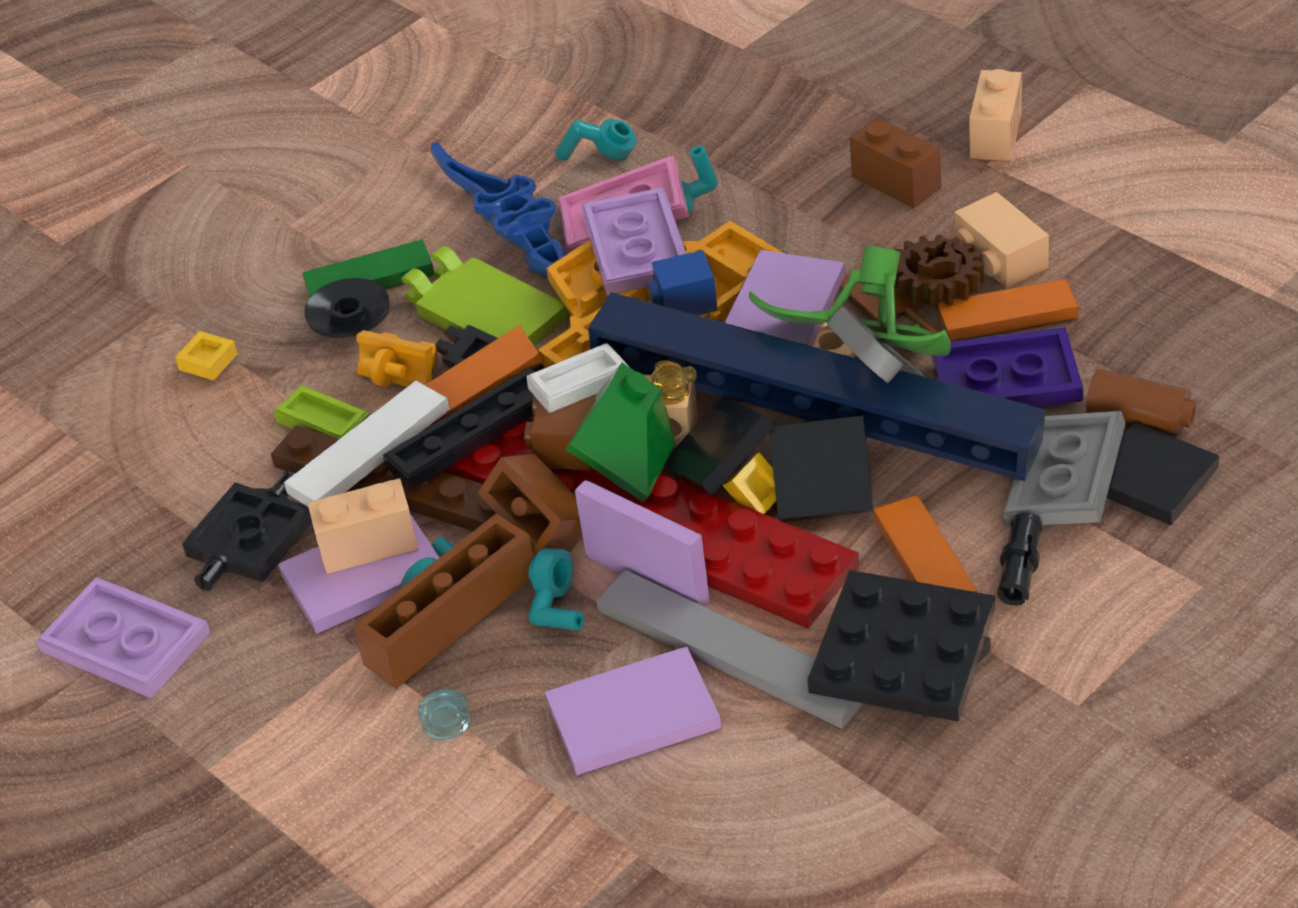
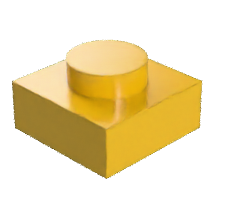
M199 331L176 355L175 360L178 370L214 381L235 358L238 352L233 340Z
M760 452L749 456L722 485L738 504L765 514L776 502L773 468Z

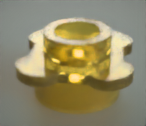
M664 360L654 365L655 371L647 379L661 389L664 404L672 405L680 403L688 397L690 392L689 383L696 380L697 374L693 367L682 368L677 363Z

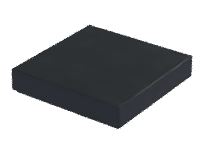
M720 397L674 448L663 468L671 476L712 495L772 430L774 425L764 414Z
M863 416L772 427L769 435L778 520L786 522L873 512L874 505Z
M1135 421L1122 436L1107 498L1172 525L1218 469L1219 455Z

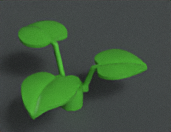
M865 246L860 270L851 269L848 282L832 308L826 311L805 312L784 309L767 304L753 292H749V299L754 305L774 318L793 323L824 324L844 305L858 282L862 284L861 293L879 297L878 321L859 319L874 332V338L882 343L925 355L948 356L950 354L951 342L945 330L932 334L930 331L922 329L918 323L912 326L895 324L894 285L901 254L896 250L877 246Z

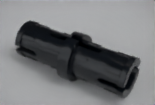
M1019 513L1015 515L1014 519H1011L1008 544L1002 548L1000 554V564L1003 569L1000 584L997 588V596L1001 601L1009 605H1022L1025 603V600L1029 599L1032 573L1039 566L1040 554L1037 551V544L1042 530V522L1038 517L1030 513Z

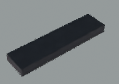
M528 368L383 454L385 467L398 479L400 478L411 490L533 417V394L528 389L527 376L535 373V371Z

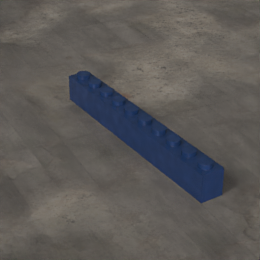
M613 292L609 294L588 327L590 350L608 343L631 369L643 375L694 376L695 389L811 422L863 416L865 434L868 438L1021 481L1026 480L1043 443L1045 409L901 370L887 383L862 360Z

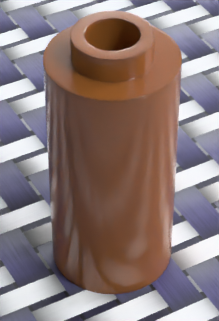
M1097 369L1089 386L1086 412L1122 411L1125 423L1133 424L1136 421L1158 431L1180 435L1184 427H1192L1197 411V401L1191 400V391L1189 389Z

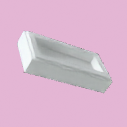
M606 343L528 375V389L545 409L551 413L597 394L621 362L625 365L627 364Z

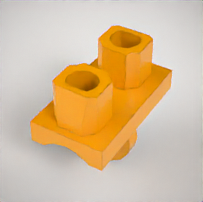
M363 330L357 334V343L360 350L357 375L369 377L373 384L386 387L390 383L408 387L414 381L426 385L432 381V370L437 366L436 344L425 341L416 343L400 339L398 335L387 332L378 334Z

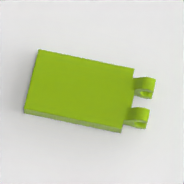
M441 246L430 255L431 259L441 264V266L434 270V275L438 278L436 281L431 283L427 276L416 268H413L401 277L402 282L412 287V289L405 293V298L416 305L417 315L444 330H447L449 326H453L463 331L467 325H471L500 338L520 325L535 346L569 318L568 309L562 301L475 257L463 263L455 252L447 246Z

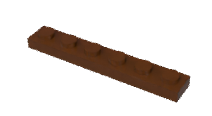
M295 425L271 453L274 467L296 474L339 439ZM383 462L347 491L365 488L398 478L385 467ZM443 471L411 490L401 481L409 511L471 531L476 530L496 514L478 494L483 485L482 483Z

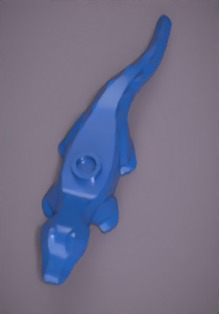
M433 142L431 154L440 168L454 183L464 188L467 194L472 193L474 195L475 213L481 214L485 221L491 222L496 234L501 235L507 242L521 248L525 252L526 263L531 272L544 279L547 278L546 268L567 255L559 241L553 240L548 232L552 216L556 213L555 203L547 198L535 199L533 197V192L536 190V184L533 179L515 175L506 180L491 174L482 173L459 163L447 154L438 142Z

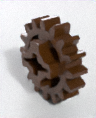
M937 235L934 241H928L926 237L919 236V242L915 244L905 241L904 250L894 249L901 253L894 289H898V296L900 298L912 295V303L917 304L923 301L928 302L930 306L934 307L939 300H944L947 305H953V298L955 299L956 297L966 301L969 299V291L978 292L980 290V282L984 280V262H982V253L973 252V244L971 243L960 246L959 238L957 237L950 240L943 238L942 235Z

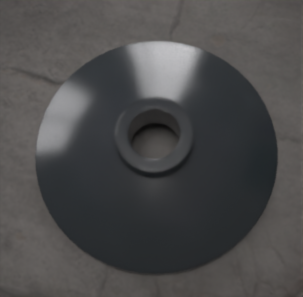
M348 278L334 281L317 290L307 301L304 314L308 326L314 332L331 338H348L357 336L363 330L370 331L379 325L388 314L390 301L387 291L380 284L368 279Z

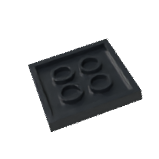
M849 570L807 679L809 693L959 722L995 611V595Z

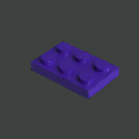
M1066 327L952 341L948 356L931 355L936 380L1025 403L1034 407L1083 401V385Z

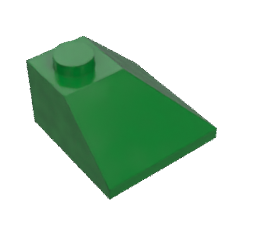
M621 362L594 397L566 447L567 451L643 503L649 497L675 445L661 389L651 383L643 374L634 371Z

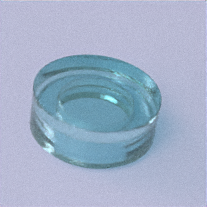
M442 689L434 691L427 695L418 707L421 727L432 738H453L461 734L470 723L471 716L468 702L463 694L455 690Z

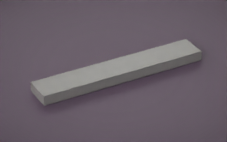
M626 569L596 600L598 612L675 649L687 646L692 657L841 729L846 726L864 704L809 693L807 679L815 658Z

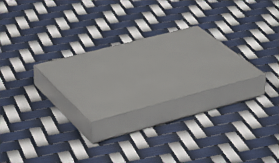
M1122 411L1045 416L1043 443L1026 480L1021 481L1013 478L1003 512L1007 527H1010L1011 519H1014L1015 515L1019 513L1035 515L1040 519L1042 525L1096 523L1101 521L1126 424Z

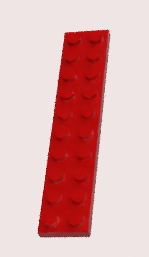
M528 419L446 468L443 472L484 484L501 457L533 454L532 449H526L525 426L527 421L533 420ZM590 467V470L550 469L574 495L575 490L586 480L702 536L709 587L807 629L810 628L843 587L849 570L855 571L859 567V553L716 494L709 495L686 482L664 473H660L649 497L643 503L592 467Z

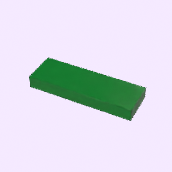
M421 239L302 272L309 297H311L323 286L342 279H368L386 289L404 284L401 277L413 268L422 271L427 277L434 275V268L424 241Z

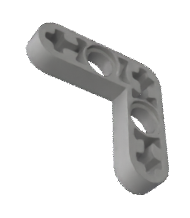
M843 306L827 322V325L887 383L900 370L925 377L892 347L874 338V332Z

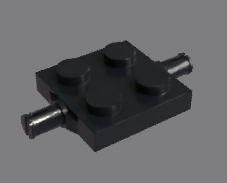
M284 471L274 486L268 489L251 488L235 482L185 539L182 545L186 557L207 563L194 578L199 588L210 591L223 573L227 572L263 582L312 523L309 508L288 498L289 495L286 492L284 482L292 477L294 473L290 472L289 474V471Z

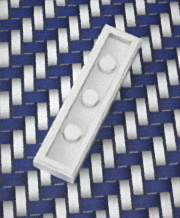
M414 381L286 480L284 484L287 494L308 507V502L345 493L384 462L383 454L419 434L449 411L448 399L420 382Z

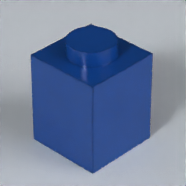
M703 250L651 262L654 280L647 281V290L651 303L694 315L718 311L714 276Z

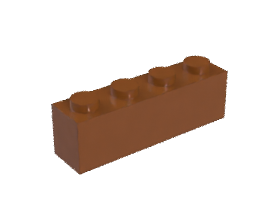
M496 513L354 624L353 628L364 666L393 687L398 688L530 581L528 574L529 565L534 558L530 535Z

